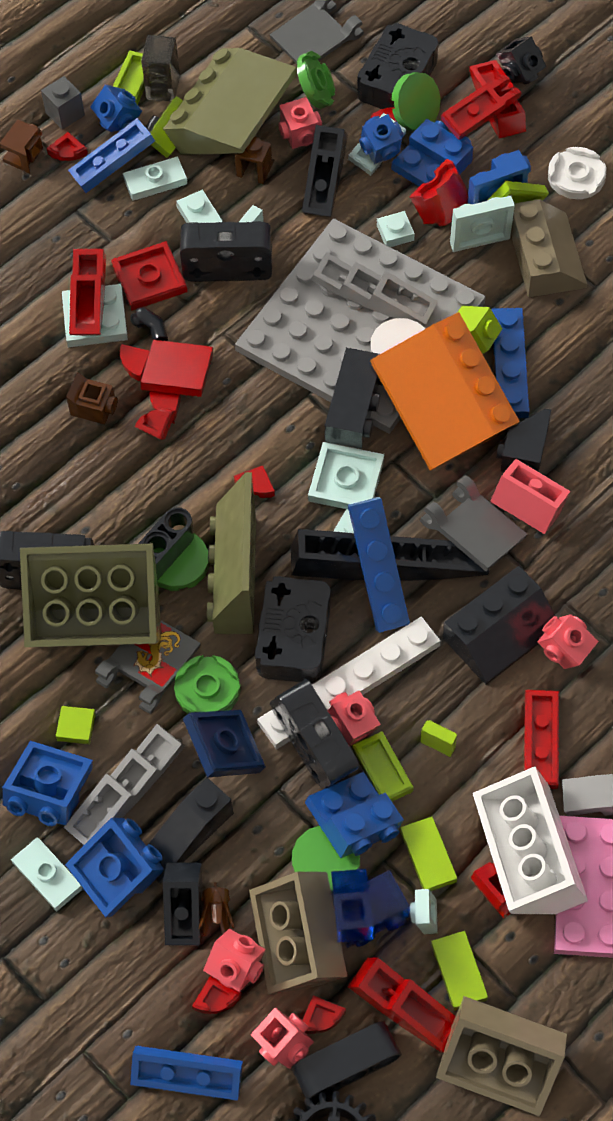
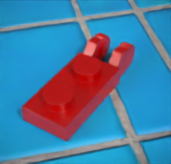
M506 74L502 75L490 84L486 83L443 112L441 120L454 136L460 140L503 111L505 107L517 101L522 92L518 88H514L500 97L497 93L504 89L511 81Z

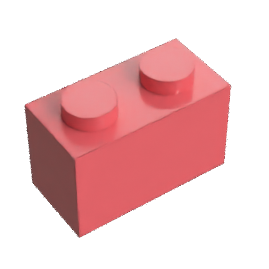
M515 459L501 476L490 502L545 534L559 517L571 491Z

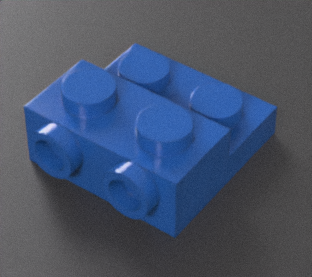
M426 119L409 137V145L392 161L391 170L415 185L420 186L422 183H428L435 178L434 171L446 159L453 161L459 174H461L472 162L473 146L466 136L460 140L457 139L454 134L449 132L443 122L439 120L432 122Z
M517 150L509 154H501L497 158L492 159L490 171L480 172L470 177L468 204L487 201L505 181L528 183L531 165L527 156H522L521 152Z
M30 741L3 786V806L16 816H23L25 813L37 816L47 826H55L57 823L66 826L79 803V793L92 771L93 760Z
M364 772L309 795L305 801L306 806L340 858L352 853L355 856L361 855L372 844L380 840L382 843L391 841L400 833L399 828L404 821L386 792L379 795Z
M110 818L65 864L105 917H112L134 894L142 893L165 870L159 863L163 859L161 853L150 844L146 846L139 837L142 833L141 828L129 818L126 820L125 818Z

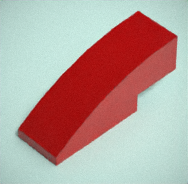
M496 60L469 66V72L476 90L486 83L490 84L497 78H500V76L505 75V72ZM510 81V83H508V85L497 94L500 97H502L504 94L514 89L515 87ZM518 100L489 119L499 139L526 132V115Z
M73 249V273L70 281V335H101L106 277V254L104 249Z
M378 957L367 958L348 988L399 1026L443 1053L456 1016L411 979H404Z

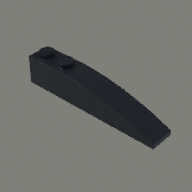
M298 529L291 545V576L365 580L354 533ZM390 536L400 581L484 576L490 572L489 570L485 571L449 540Z

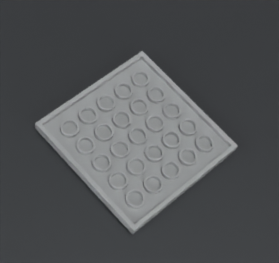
M333 218L237 340L235 351L331 402L346 347L371 352V337L375 329L383 322L394 318L359 305L311 281L310 279L326 252L352 267L356 261L380 276H383L384 272L387 271L437 300L438 303L425 325V329L456 314L461 306L482 307L485 304L486 296ZM379 385L377 393H380L379 407L377 412H371L370 419L373 420L375 427L390 434L401 417L384 386Z

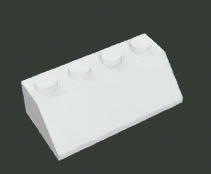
M532 767L473 793L508 910L511 914H558L588 901L549 784L536 767Z

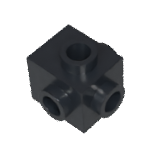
M532 36L517 38L496 53L502 65V70L512 83L523 82L524 85L529 84L539 77L538 73L547 67L543 60L542 52L536 46Z

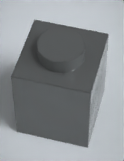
M65 76L41 90L46 114L62 130L85 116L81 93Z

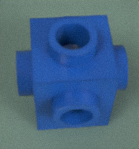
M109 85L103 87L90 106L101 120V126L110 132L121 131L142 113V110L135 103V97L123 88Z
M389 114L381 118L375 116L366 121L364 126H362L359 143L363 152L370 156L375 165L383 160H389L400 153L404 135L398 122L393 123Z

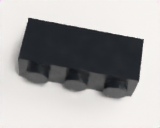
M346 347L324 426L325 442L362 449L364 439L371 437L373 420L370 419L372 411L377 412L380 393H377L378 386H383L370 360L380 354Z

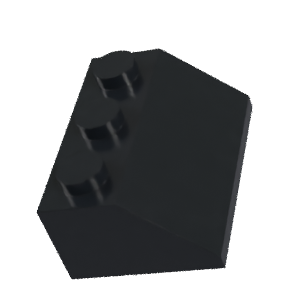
M517 566L444 622L443 640L487 685L539 644L538 640L544 634L542 631L543 627L550 619L555 617V614L541 587L520 566Z

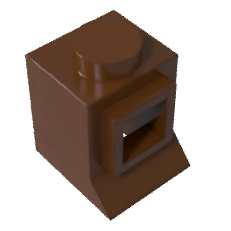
M17 120L0 142V148L8 151L3 157V162L30 174L29 164L33 163L43 150L41 141L42 131L34 124H27Z
M254 137L243 153H235L236 176L243 177L249 162L257 163L258 183L264 184L275 161L272 159L271 143Z
M78 372L66 396L71 416L104 425L109 414H114L118 403V398L114 394L112 385L87 379Z

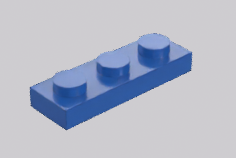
M137 118L68 171L84 192L87 193L154 143L155 140Z
M135 1046L132 1055L130 1085L238 1101L243 1061Z

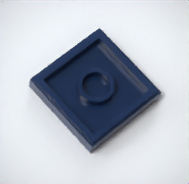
M241 710L192 712L183 718L207 778L256 774L266 768Z

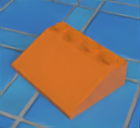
M459 312L429 326L370 360L430 471L507 432L509 428L520 422Z

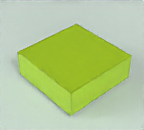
M61 706L56 732L57 741L90 744L96 714L95 710Z
M427 720L421 730V743L451 757L456 748V733Z

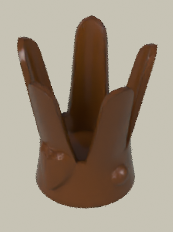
M214 882V887L202 891L201 901L204 906L198 929H201L203 926L202 933L204 937L210 933L212 919L215 924H220L222 934L229 929L228 918L232 928L235 929L228 906L230 901L229 890L217 887V882Z

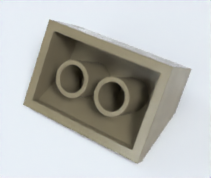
M540 199L514 203L511 237L528 297L587 288L586 278L567 214Z
M295 872L249 890L259 946L266 949L262 957V964H264L263 969L268 995L324 985L347 977L327 872Z
M463 996L450 1030L436 1078L540 1116L565 1058L567 1034Z

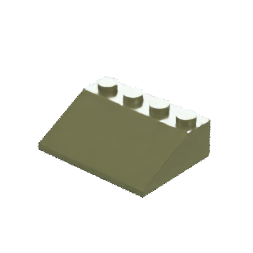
M222 48L213 55V59L208 67L200 73L198 81L185 94L183 102L171 114L170 120L163 130L181 155L243 153L297 75V68L242 48Z
M245 472L216 504V516H210V535L215 536V545H209V564H214V573H208V593H213V603H207V622H213L215 634H254L256 511L252 472Z
M153 543L20 548L24 647L156 644L161 639L160 602Z

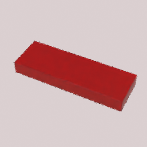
M525 690L524 771L536 767L549 784L550 789H558L559 691Z

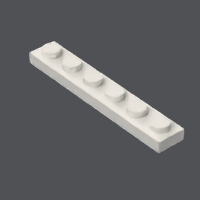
M421 616L312 684L328 710L331 707L329 701L339 694L346 692L349 696L360 690L362 695L440 647V639ZM272 710L257 719L258 725L276 750L290 741Z

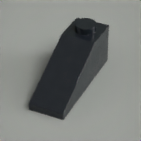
M316 125L302 213L326 217L332 216L348 138L345 129Z
M206 777L182 800L149 843L161 853L163 859L159 863L164 869H166L167 863H183L234 814L231 798ZM165 870L155 879L160 885L163 883Z

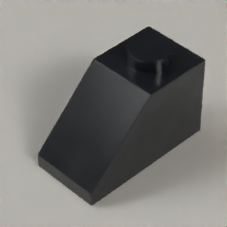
M543 409L508 429L506 441H499L496 458L502 459L501 472H505L515 459L539 472L549 428L551 409Z
M201 863L166 864L163 879L165 945H200L201 929L198 928L202 915Z

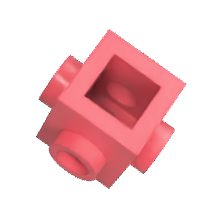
M307 97L279 105L280 122L278 126L282 138L288 139L292 149L312 144L316 125L322 126V121L318 111L313 112Z
M572 614L560 618L555 616L550 619L542 629L544 632L543 636L538 640V643L545 649V655L551 661L559 663L564 669L580 666L599 642L587 630L586 624Z
M360 690L349 696L346 692H343L329 701L331 707L328 709V712L349 746L368 737L381 725L375 716L372 703L363 697Z
M229 928L214 942L203 971L220 980L224 986L240 992L249 982L254 984L260 977L264 968L261 959L266 949L256 944L252 938L240 935Z
M274 1008L251 1034L262 1046L259 1052L273 1066L280 1062L289 1069L306 1057L309 1051L308 1048L314 1043L305 1033L309 1027L296 1014L292 1013L288 1017L277 1008Z

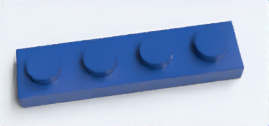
M492 308L493 314L503 328L493 343L495 378L518 418H528L529 399L522 308Z
M376 497L347 505L376 631L380 633L410 624L382 498Z

